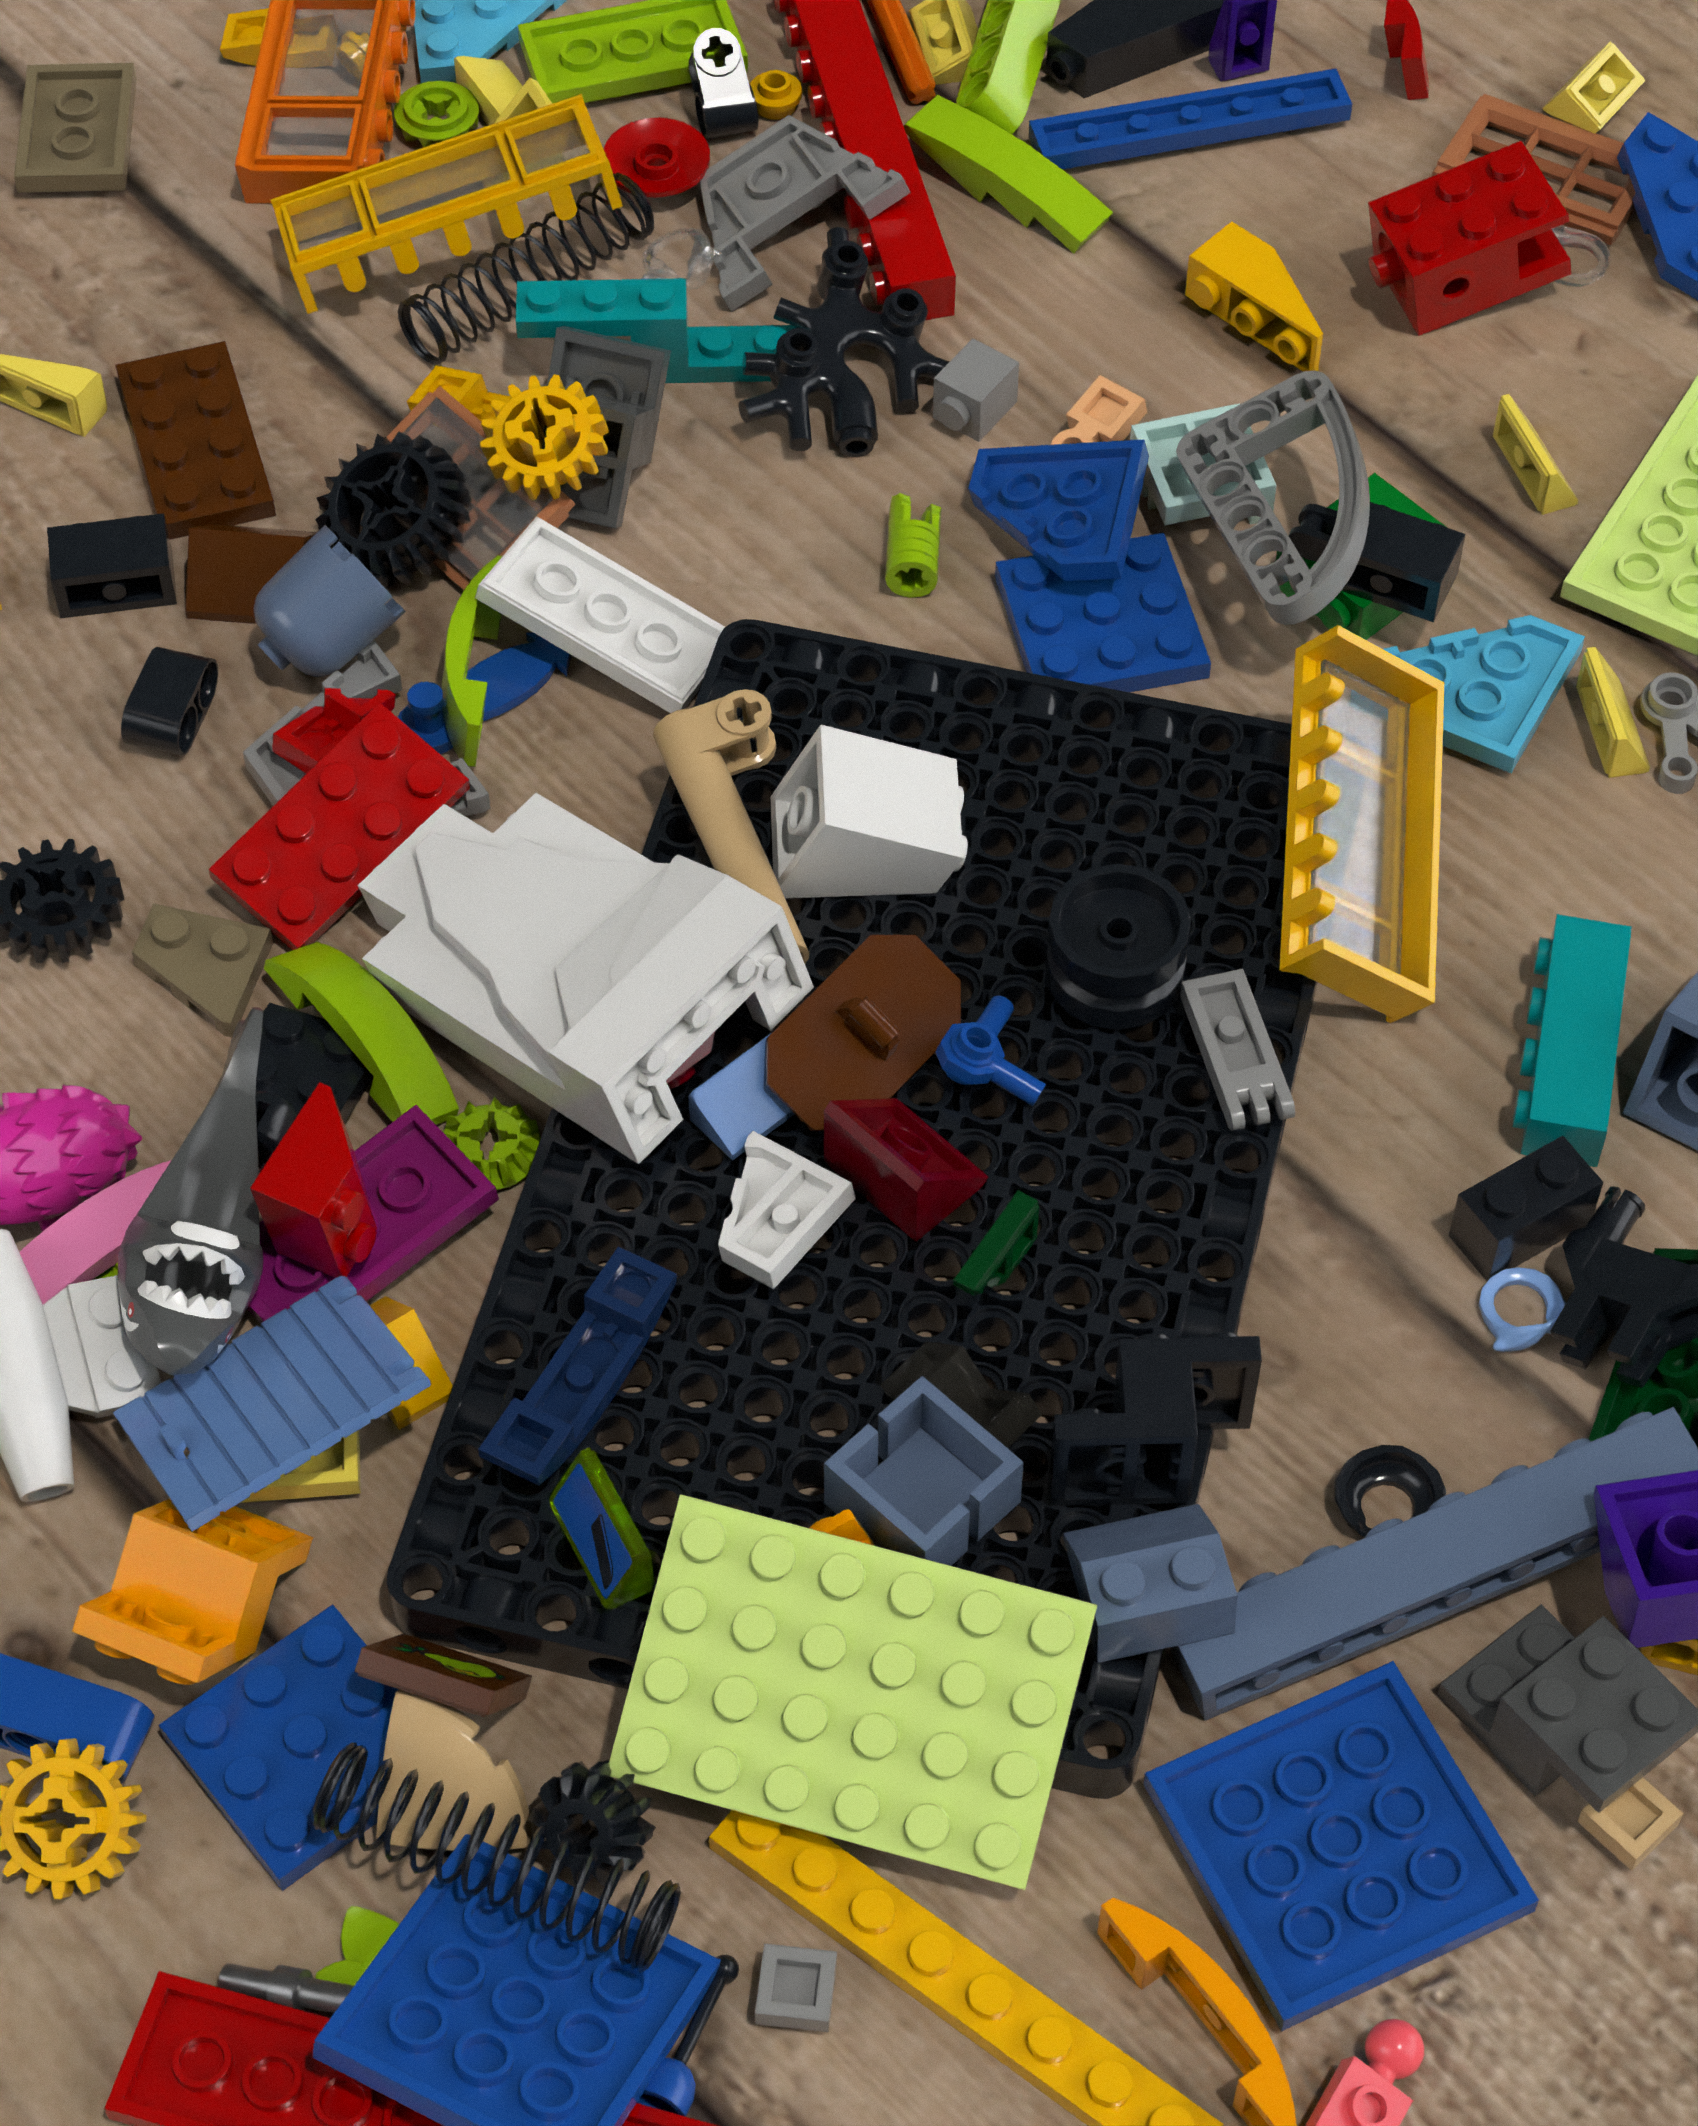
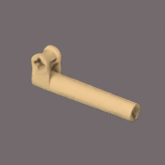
M743 689L733 691L724 697L699 706L677 710L666 715L654 728L653 738L714 869L731 876L782 906L803 961L806 964L810 954L731 777L747 770L758 769L768 764L774 757L777 748L774 733L768 727L772 719L770 702L763 694L757 691ZM738 707L742 709L743 722L737 718L736 710ZM751 738L756 742L757 750L755 752L751 751Z

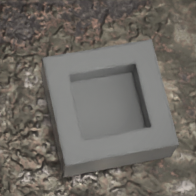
M764 1943L755 2009V2024L829 2032L837 1968V1951Z

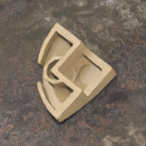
M399 1689L395 1693L385 1743L383 1761L391 1758L393 1769L378 1804L377 1839L386 1829L391 1807L404 1778L410 1771L415 1769L418 1771L417 1785L402 1818L392 1831L390 1845L406 1847L411 1841L422 1805L434 1783L440 1780L444 1784L440 1803L430 1824L420 1838L417 1848L438 1850L441 1835L452 1807L459 1795L466 1791L469 1793L467 1810L446 1850L454 1851L465 1834L472 1835L481 1812L486 1805L492 1802L495 1805V1813L483 1840L484 1842L497 1848L506 1825L511 1817L518 1813L521 1817V1823L510 1849L527 1848L532 1839L531 1821L528 1820L530 1817L524 1791L508 1759H502L495 1767L487 1750L473 1740L474 1736L479 1732L480 1726L454 1707Z

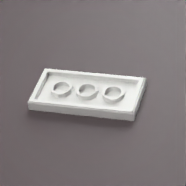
M537 516L480 582L475 595L477 600L669 713L685 709L700 690L718 637L725 628L720 623Z

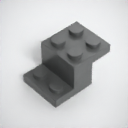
M557 327L547 384L542 386H548L554 374L560 375L565 390L572 383L578 381L581 383L586 397L594 395L601 409L600 414H603L609 433L603 436L608 448L607 455H593L599 470L598 473L592 475L584 471L581 472L578 477L582 488L578 491L573 489L568 483L560 485L561 491L576 504L568 512L570 515L568 518L615 529L622 526L632 470L651 463L671 350L571 327ZM544 426L545 437H547V435H546L547 426ZM545 437L542 438V439H543V444H542V446H541L542 449L545 448V441H544V438H545ZM509 492L507 503L533 509L517 494Z
M1542 1604L1440 1684L1437 1694L1534 1796H1537L1562 1775L1598 1813L1698 1732V1709L1605 1616H1602L1575 1638Z

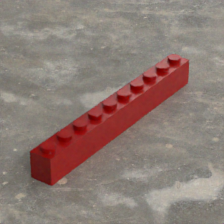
M774 0L777 12H786L787 16L784 18L787 43L790 48H798V51H796V64L801 83L809 82L810 84L808 87L809 107L813 119L821 118L822 120L820 132L834 138L839 147L852 154L860 152L868 156L880 169L886 172L892 169L900 173L911 192L869 220L845 188L838 191L846 192L847 196L844 199L847 223L850 229L858 228L857 244L864 250L868 258V266L872 270L870 272V288L874 304L876 306L883 305L888 295L899 289L908 288L915 290L922 296L927 306L926 320L954 316L956 274L860 0Z

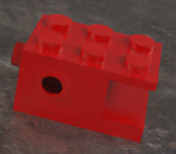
M1522 140L1368 202L1374 256L1368 258L1371 274L1380 289L1386 286L1390 287L1418 336L1571 275V259L1552 231L1553 228L1568 223L1569 214Z

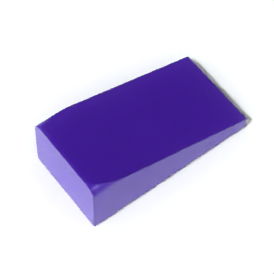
M1277 0L1223 1L1208 54V61L1220 82L1269 70Z

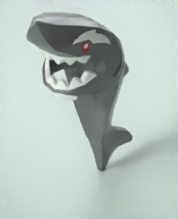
M252 1007L247 1018L237 1023L222 1076L206 1108L129 1224L118 1254V1288L123 1325L128 1339L149 1363L169 1375L193 1374L214 1361L232 1337L258 1289L263 1271L259 1209L250 1190L251 1185L259 1175L255 1095L264 1010L259 1007Z

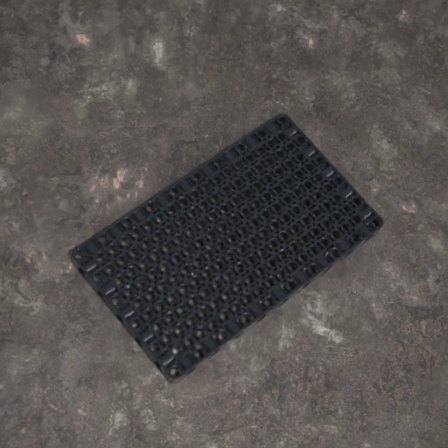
M742 619L732 622L722 630L716 642L694 707L724 697L733 691L743 689L757 691L763 694L770 702L772 719L768 727L775 736L777 748L774 757L768 764L758 769L747 770L731 777L772 870L770 797L820 725L957 759L958 786H961L964 790V802L960 815L962 835L966 836L968 842L967 855L961 869L957 872L953 871L937 893L785 898L810 953L805 966L814 988L771 1031L752 1019L746 1002L715 1031L711 1053L693 1065L695 1069L694 1075L681 1085L670 1089L683 1120L649 1154L652 1156L645 1158L640 1164L634 1162L560 1112L551 1108L388 1569L386 1584L396 1625L404 1634L453 1649L629 1689L657 1583L656 1580L648 1585H635L629 1582V1580L640 1574H651L658 1577L672 1523L655 1525L648 1521L661 1514L674 1517L680 1494L810 1528L814 1523L823 1518L837 1515L824 1503V1493L810 1496L800 1493L799 1490L807 1486L824 1488V1463L868 1423L878 1431V1414L903 1393L898 1389L911 1386L921 1376L926 1378L1024 1462L1023 1472H1032L1041 1477L1039 1480L1032 1482L1022 1481L1021 1502L978 1542L969 1535L968 1551L952 1566L1080 1600L1068 1553L1065 1550L1064 1533L1163 1511L1154 1510L1147 1504L1050 1506L1049 1471L1054 1421L1038 1423L1031 1420L1030 1417L1040 1414L1054 1418L1055 1414H1070L1073 1411L1085 1408H1094L1105 1413H1112L1115 1378L1110 1374L1116 1373L1120 1339H1135L1138 1336L1151 1333L1163 1334L1169 1338L1205 1337L1216 1332L1237 1334L1286 1119L1280 1120L1273 1101L1267 1100L1270 1111V1123L1256 1126L1248 1106L1244 1105L1242 1109L1245 1116V1128L1234 1131L1229 1129L1203 1057L1196 1054L1201 1052L1180 997L1169 1011L1158 1019L1142 1027L1122 1030L1090 1026L1066 1013L1051 995L1045 973L1046 955L1049 945V917L1054 897L1069 879L1092 867L1112 864L1142 867L1169 880L1185 899L1191 919L1184 981L1238 969L1244 970L1292 1095L1318 982L1304 975L1279 970L1292 724L754 619ZM738 707L736 710L737 718L743 722L742 709ZM1342 734L1343 740L1364 750L1362 745L1354 738ZM751 738V751L755 752L757 750L756 742ZM1326 758L1321 761L1320 779H1325L1340 788V797L1332 808L1319 814L1318 833H1322L1337 841L1338 850L1330 862L1316 869V879L1339 890L1364 777ZM669 775L641 855L654 863H670L678 854L714 869L672 777ZM1333 914L1314 923L1313 943L1322 938L1328 939ZM870 935H916L961 980V1023L976 1022L994 996H1003L1011 1001L1014 1007L1012 1015H1020L1021 1017L1010 1016L997 1036L1005 1054L1004 1059L1042 1081L1046 1086L1034 1106H1031L992 1081H989L987 1084L963 1085L953 1081L942 1069L937 1055L933 1054L891 1098L900 1100L988 1176V1179L982 1188L917 1242L853 1188L855 1200L812 1246V1248H821L825 1251L820 1253L807 1252L783 1280L772 1289L722 1261L718 1243L724 1220L729 1217L733 1209L730 1198L736 1178L741 1179L747 1155L745 1151L736 1159L731 1160L690 1121L689 1095L710 1077L772 1033ZM1134 1040H1142L1145 1042H1136ZM1058 1078H1068L1070 1081H1061ZM1119 1091H1130L1133 1094H1124ZM920 1103H929V1104H932V1105H931V1106H919V1105H917V1104H920ZM1182 1104H1192L1197 1107H1186ZM795 1114L765 1136L838 1175L824 1162V1131H811ZM982 1116H991V1117H993V1118H995V1119L987 1120V1119H981V1118H979V1117H982ZM779 1129H791V1130H793V1131H789V1132H778V1131H776V1130H779ZM1051 1129V1130H1055V1131H1058V1132H1056V1133H1046V1132H1044V1131H1042V1130ZM578 1141H588V1142H589V1143H586V1144H583V1145H574V1144H572V1143H575V1142H578ZM1105 1143H1118L1121 1146H1109ZM1168 1156H1180L1185 1159L1174 1160ZM703 1167L715 1169L708 1172L697 1171V1169ZM1232 1169H1242L1249 1173H1237L1232 1171ZM1028 1182H1041V1183L1046 1184V1185H1042V1186H1032V1185H1029V1184H1027V1183H1028ZM1018 1190L1038 1200L1037 1239L1005 1283L993 1288L986 1285L982 1293L972 1296L954 1286V1279L937 1281L931 1278L937 1275L956 1277ZM1103 1195L1109 1199L1098 1200L1089 1196ZM622 1207L635 1208L634 1210L627 1212L616 1211V1209ZM1154 1209H1167L1173 1212L1159 1213L1157 1211H1154ZM686 1220L698 1222L690 1226L678 1224ZM953 1221H962L964 1223H967L968 1225L952 1226L947 1223ZM541 1247H552V1248H554L553 1250L548 1251V1252H535V1251H534L535 1249H538V1248H541ZM617 1247H620L681 1276L677 1279L668 1302L654 1328L664 1332L649 1337L637 1361L604 1413L567 1460L539 1485L544 1487L543 1490L532 1495H523L517 1492L525 1486L537 1484L479 1457V1447L512 1399L515 1397L521 1401L524 1400L577 1323V1319L584 1313V1295L604 1268V1266L596 1264L608 1261ZM1085 1248L1091 1249L1096 1253L1082 1254L1075 1250ZM881 1261L890 1265L873 1267L868 1265V1263ZM1153 1262L1160 1265V1267L1147 1268L1140 1265V1263ZM1217 1276L1225 1281L1212 1282L1204 1277ZM731 1288H740L745 1290L743 1293L739 1294H727L723 1292ZM1000 1289H1011L1018 1293L1014 1295H1002L995 1291ZM794 1302L809 1304L808 1307L801 1309L791 1308L787 1305ZM1064 1303H1076L1078 1305H1081L1082 1308L1067 1309L1060 1305ZM857 1316H868L874 1320L859 1323L850 1319ZM1140 1317L1148 1322L1142 1324L1132 1323L1125 1318ZM921 1330H932L939 1334L932 1337H922L915 1333ZM714 1343L728 1345L727 1348L719 1351L705 1348L707 1345ZM996 1344L1004 1349L987 1351L980 1348V1346ZM505 1356L517 1358L515 1361L507 1364H497L494 1362L498 1358ZM778 1357L794 1360L785 1365H776L769 1362ZM1060 1358L1068 1361L1069 1364L1056 1366L1047 1363L1045 1360ZM843 1371L858 1374L857 1377L852 1379H840L834 1375ZM631 1385L646 1387V1389L637 1393L622 1391V1389ZM696 1399L712 1402L708 1406L701 1408L686 1405L688 1402ZM971 1400H981L988 1403L989 1406L971 1408L964 1403ZM759 1414H771L777 1417L769 1422H757L751 1419ZM825 1428H835L842 1431L840 1435L834 1437H824L816 1432ZM1215 1429L1198 1430L1188 1503H1170L1175 1509L1198 1504ZM612 1442L628 1444L626 1448L618 1451H608L602 1448ZM679 1456L694 1459L690 1464L683 1466L667 1463L672 1458ZM878 1456V1465H879V1464L882 1463L884 1460ZM577 1464H581L599 1499L610 1503L605 1507V1510L632 1559L631 1566L607 1599L602 1596L588 1567L580 1570H569L562 1567L570 1560L583 1559L554 1505L555 1496ZM465 1470L478 1472L476 1476L467 1480L453 1478L458 1472ZM743 1471H753L760 1474L756 1479L749 1481L733 1477L735 1474ZM1007 1530H1013L1023 1533L1026 1538L1019 1541H1008L1001 1538L998 1534ZM508 1544L525 1546L520 1552L512 1555L497 1552L502 1546ZM424 1588H433L439 1591L432 1598L425 1600H415L410 1597L417 1590ZM554 1619H566L572 1622L568 1628L560 1631H549L542 1628L547 1622ZM1091 1637L1089 1638L1052 1789L1091 1798L1109 1799L1121 1795L1131 1786L1138 1768L1165 1648L1097 1663ZM1097 1744H1106L1115 1748L1120 1754L1111 1759H1099L1088 1752L1087 1749Z

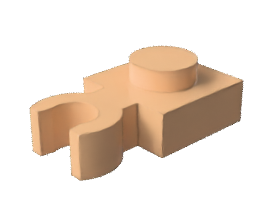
M1099 375L1066 414L1070 429L1058 433L1052 440L1051 445L1124 441L1131 432V425L1138 424L1146 415V401L1143 397Z

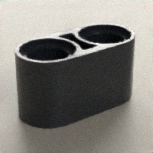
M161 647L152 649L123 711L121 722L123 742L172 754L186 755L196 738L216 692L218 683V664L216 660Z

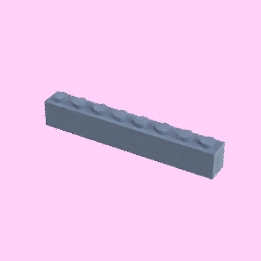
M1674 1407L1652 1415L1650 1412L1636 1414L1622 1422L1615 1432L1592 1442L1589 1439L1575 1440L1559 1449L1550 1460L1531 1468L1525 1465L1511 1467L1496 1476L1491 1485L1466 1495L1464 1492L1450 1493L1434 1502L1427 1512L1404 1522L1398 1518L1384 1521L1372 1528L1364 1539L1342 1548L1331 1545L1318 1549L1310 1554L1303 1561L1302 1565L1279 1575L1267 1572L1251 1578L1237 1592L1235 1633L1170 1647V1651L1204 1721L1600 1552L1594 1501L1595 1486L1698 1470V1448Z

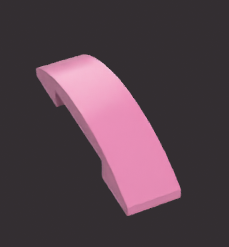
M171 1160L130 1175L85 1200L46 1228L19 1252L42 1304L49 1301L67 1285L93 1280L118 1263L120 1246L129 1224L146 1201Z

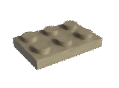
M134 63L27 65L14 172L18 193L126 190L137 82Z

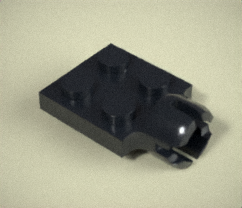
M269 1003L263 1013L255 1100L258 1156L262 1149L270 1151L258 1173L261 1172L319 1082L331 1087L345 1124L373 1077L326 1019L273 1003Z

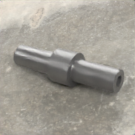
M227 1963L221 1969L218 1986L223 1989L303 2011L310 2008L335 2013L354 1987V1985L315 1979L308 1969L278 1965L273 1971Z

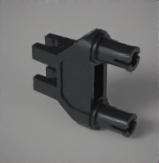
M1612 1186L1606 1191L1605 1198L1586 1227L1571 1231L1562 1244L1575 1288L1550 1332L1553 1340L1565 1343L1559 1353L1562 1361L1586 1369L1611 1331H1616L1617 1333L1607 1352L1610 1359L1622 1362L1616 1371L1617 1377L1621 1382L1643 1389L1669 1349L1698 1338V1264L1688 1265L1624 1245V1240L1637 1219L1646 1210L1645 1204L1633 1192L1625 1189L1621 1195L1620 1188Z

